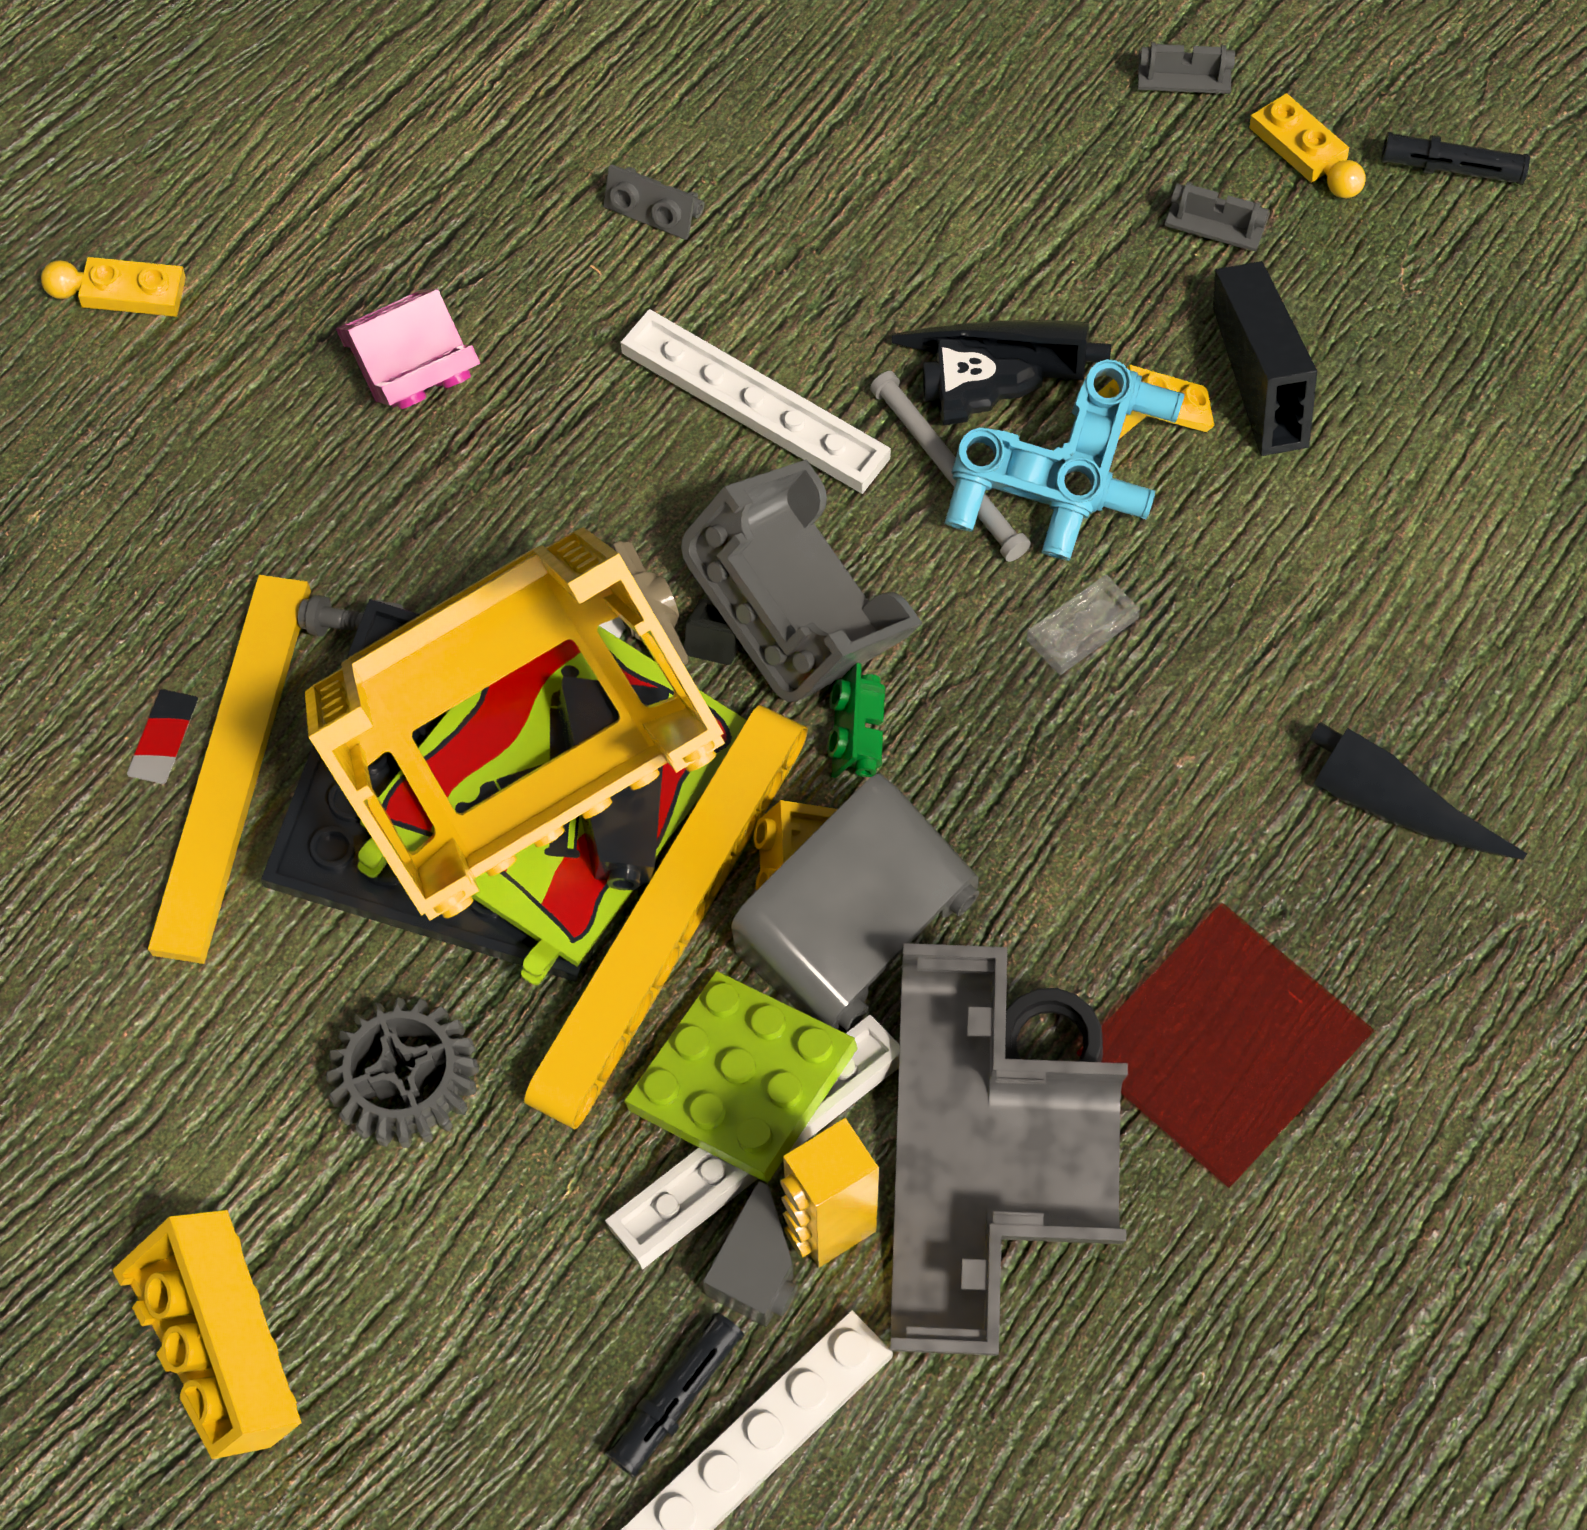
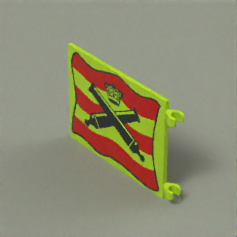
M598 626L597 631L631 685L669 689V698L674 695L672 686L654 660L601 626ZM568 639L451 708L419 747L420 752L456 812H465L567 751L557 709L562 678L567 676L598 680L573 640ZM700 690V694L724 733L721 737L725 744L714 750L716 757L697 770L688 772L686 768H683L676 773L669 763L663 765L655 860L701 798L747 721ZM400 770L379 796V800L406 848L409 851H415L433 835L434 826L402 770ZM581 815L563 825L564 833L551 843L542 847H536L533 843L516 853V862L501 873L488 876L485 872L475 878L479 892L471 897L538 941L537 945L524 959L521 977L535 986L543 981L559 955L578 967L633 891L617 890L609 887L607 880L594 878ZM360 820V825L365 827L363 822ZM373 838L369 839L359 851L358 869L368 877H377L387 864V861Z

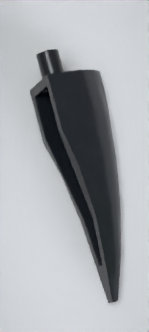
M1007 320L929 327L892 334L893 344L936 353L937 338L962 339L969 347L987 348L997 358H1019L1041 366L1042 377L1083 381L1086 362L1098 363L1106 359L1110 360L1112 344L1088 342L1090 324L1089 322Z
M1320 722L1311 735L1310 741L1332 753L1313 785L1323 788L1331 793L1332 796L1389 823L1436 840L1524 860L1528 854L1457 810L1402 764L1393 754L1351 729L1347 728L1342 735Z

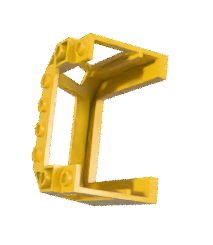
M584 527L573 531L546 548L541 545L526 552L350 656L341 663V669L305 691L309 739L421 915L425 913L429 920L434 919L440 914L444 918H450L462 912L472 904L473 899L471 896L479 892L475 880L476 877L485 872L488 876L501 873L516 862V853L533 843L536 847H542L551 843L564 833L563 825L580 815L587 819L601 813L612 804L611 796L628 786L631 790H636L649 784L659 776L658 768L664 764L669 763L676 773L683 768L691 772L712 761L716 757L714 750L725 744L721 737L724 734L620 554ZM620 617L640 636L672 686L674 695L651 705L643 704L597 631L598 626ZM568 639L573 640L618 711V720L465 812H456L413 740V731ZM385 752H390L394 756L434 826L433 835L415 851H409L406 848L371 785L368 766Z

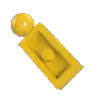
M1287 93L1251 115L1249 128L1308 181L1312 183L1326 174L1329 190L1335 196L1344 199L1352 198L1362 191L1366 181L1365 172L1360 164L1347 160L1349 147Z
M87 257L84 272H78L75 266L67 261L57 260L49 263L41 274L42 286L50 296L57 299H66L79 291L78 297L83 308L174 317L178 316L186 279L183 266Z

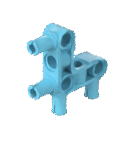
M1106 359L1091 367L1075 399L1072 413L1076 417L1068 443H1064L1062 448L1057 447L1054 451L1019 441L1018 435L1001 430L977 428L969 431L960 442L951 471L953 474L952 478L956 480V485L945 524L956 529L972 532L985 490L994 488L1048 504L1054 510L1042 553L1069 561L1083 518H1089V515L1096 512V510L1101 511L1103 507L1147 519L1154 500L1155 490L1112 478L1113 473L1109 472L1126 414L1130 415L1133 410L1175 423L1183 403L1184 393L1142 382V376L1138 375V372L1128 370L1124 364L1116 360ZM1100 376L1113 378L1118 383L1119 394L1112 398L1100 396L1095 391L1094 380ZM984 443L993 450L994 461L986 466H977L968 459L966 450L972 444ZM1074 471L1085 474L1091 484L1090 491L1084 495H1074L1065 486V476Z

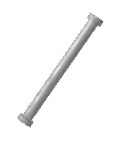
M893 371L882 373L872 382L870 391L877 399L885 400L955 488L956 480L952 478L953 474L951 471L956 457L900 389V380ZM984 494L977 516L1002 546L1000 553L1008 562L1014 561L1029 549L1031 542L1025 534L1016 533L987 495Z

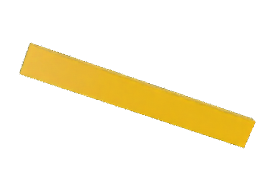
M258 575L148 950L152 956L205 964L299 635V607L304 599H309L311 588L307 581Z

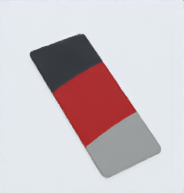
M166 689L159 691L128 769L127 775L129 777L160 784L167 782L197 705V696Z

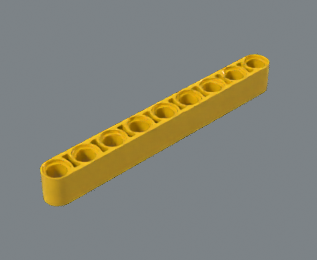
M758 705L753 710L535 1072L525 1094L524 1103L574 1130L582 1124L754 833L758 820L764 816L798 758L807 737L808 728L762 705Z

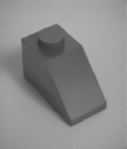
M758 1181L707 1273L703 1285L705 1294L709 1298L767 1327L774 1313L781 1317L785 1314L795 1296L798 1285L791 1282L794 1277L793 1263L768 1185Z

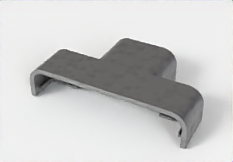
M904 943L890 1351L999 1355L1001 1240L1123 1244L1126 1241V1229H1120L1119 1161L1120 1098L1122 1083L1128 1075V1063L1005 1059L1007 947Z

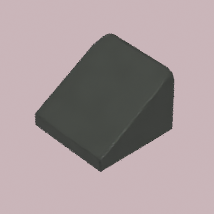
M702 598L698 601L687 621L684 649L690 657L731 665L736 656L740 641L713 602Z

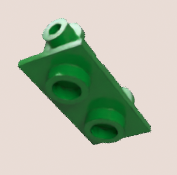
M856 663L841 679H837L830 694V708L835 710L834 728L828 738L827 754L829 757H832L831 777L837 778L848 767L856 768L855 773L858 776L872 777L876 774L877 768L882 766L883 731L867 728L865 723L880 726L884 722L885 686L880 683L881 679L877 675L866 674L861 676V663Z

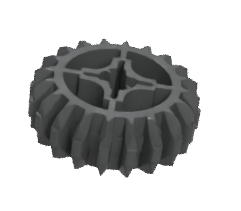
M397 997L394 1003V1011L386 1013L383 1005L375 1002L373 1012L376 1017L367 1021L364 1016L355 1014L354 1022L359 1030L356 1033L340 1030L338 1036L346 1049L330 1050L329 1059L332 1064L337 1066V1068L326 1072V1080L329 1085L336 1087L329 1095L330 1100L335 1107H343L339 1116L345 1125L357 1123L355 1130L359 1137L363 1139L376 1132L378 1144L386 1147L394 1135L397 1134L401 1146L409 1148L412 1143V1134L419 1132L424 1142L431 1143L433 1134L430 1128L438 1123L443 1130L451 1131L453 1125L447 1114L452 1111L456 1114L466 1115L468 1107L460 1096H470L476 1093L477 1087L475 1082L468 1078L479 1072L477 1060L469 1057L475 1051V1046L471 1038H462L465 1032L463 1024L459 1020L448 1022V1012L441 1006L429 1014L427 1002L420 998L412 1010L408 1011L405 1000ZM420 1037L437 1045L431 1048L427 1044L418 1047H408L401 1043L399 1038ZM382 1046L383 1051L380 1059L372 1066L365 1068L366 1074L362 1075L364 1066L370 1056ZM396 1055L400 1056L404 1066H407L411 1073L407 1076L410 1085L409 1091H407L403 1081L398 1079L395 1072L399 1069ZM445 1069L444 1076L437 1089L424 1100L423 1092L426 1085L431 1080L440 1076V1070ZM376 1096L379 1100L395 1097L404 1101L407 1108L397 1110L385 1109L367 1100Z

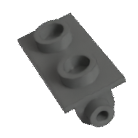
M1151 42L1150 47L1141 46L1138 58V90L1231 94V69L1234 68L1235 50H1226V45H1221L1220 47L1193 46L1192 53L1184 52V45H1162Z
M612 164L609 165L604 200L605 208L685 240L689 238L692 217L698 219L705 205L703 200L698 199V193L693 191L687 193L672 186H665L657 180L636 173V169L632 167L622 169Z
M1187 181L1186 185L1177 183L1171 200L1172 206L1165 226L1256 252L1270 212L1269 209L1261 207L1262 202L1260 201L1254 203L1229 195L1224 200L1218 198V192L1194 186L1192 182Z

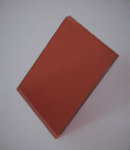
M1222 903L1102 1025L1103 1057L1101 1063H1128V1075L1122 1083L1121 1093L1223 1184L1230 1188L1375 1030ZM1083 1046L1076 1052L1078 1056H1081Z

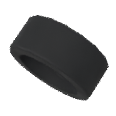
M1059 988L1035 989L1017 997L1006 1009L1005 1059H1021L1017 1051V1038L1021 1028L1030 1018L1039 1014L1057 1013L1068 1017L1076 1024L1083 1037V1050L1077 1062H1101L1103 1057L1102 1026L1093 1008L1077 994Z

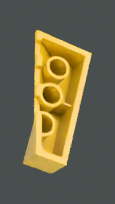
M846 1118L783 1156L785 1178L780 1180V1183L786 1195L781 1198L787 1209L783 1216L788 1224L784 1231L801 1258L810 1254L818 1268L876 1232L879 1167Z
M228 1210L168 1217L112 1271L120 1286L131 1285L139 1300L135 1302L132 1309L141 1326L152 1325L162 1344L156 1355L165 1372L177 1373L184 1386L179 1398L211 1459L271 1448L302 1422L297 1411L296 1399L290 1391L278 1356L276 1342L271 1336L261 1308L258 1290L252 1282L242 1253L241 1242L235 1233Z

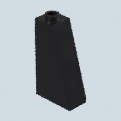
M1263 261L1215 269L1213 310L1260 455L1266 456L1309 448L1317 369Z
M563 676L557 709L566 750L617 721L619 714L598 680ZM631 685L643 704L651 705L669 698V689ZM663 766L658 768L659 776L644 787L631 790L628 786L611 796L612 804L601 813L584 819L581 815L594 878L607 880V885L611 888L635 890L639 886L647 887L651 880L655 867Z

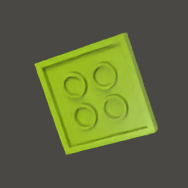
M716 971L624 1101L630 1112L768 1184L782 1163L783 1156L790 1151L858 1048L854 1037Z

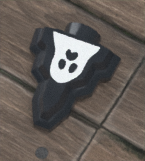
M937 338L935 346L936 361L923 362L924 401L938 402L943 426L968 422L972 414L991 411L999 400L1021 398L1041 388L1043 384L1041 366L1019 358H997L987 348L969 347L962 339Z

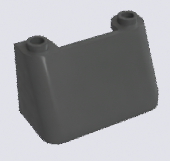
M807 459L724 486L685 532L681 546L683 558L692 574L773 691L787 702H797L814 694L846 675L856 663L864 664L908 638L922 624V621L909 603L895 592L882 593L869 602L815 526V521L826 508L827 495L821 479Z
M881 773L875 774L742 905L735 915L731 926L736 955L796 1009L835 1029L841 1030L844 1028L848 1032L863 1019L869 1009V1006L864 1003L868 995V986L903 951L904 943L910 944L938 914L943 918L948 917L953 912L957 916L963 915L973 905L979 895L977 890L979 878L905 795Z

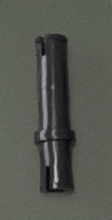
M1387 132L1382 148L1381 162L1420 167L1422 172L1427 174H1433L1435 170L1523 185L1528 174L1530 156L1529 154L1522 155L1483 147L1442 142L1441 137L1430 135L1429 139Z
M718 1312L712 1315L710 1322L686 1353L679 1359L649 1400L642 1398L635 1407L638 1411L637 1416L613 1447L605 1453L614 1464L631 1477L636 1478L639 1474L638 1471L666 1435L673 1437L680 1428L676 1423L701 1389L708 1383L711 1376L737 1342L745 1336L741 1329L724 1315Z

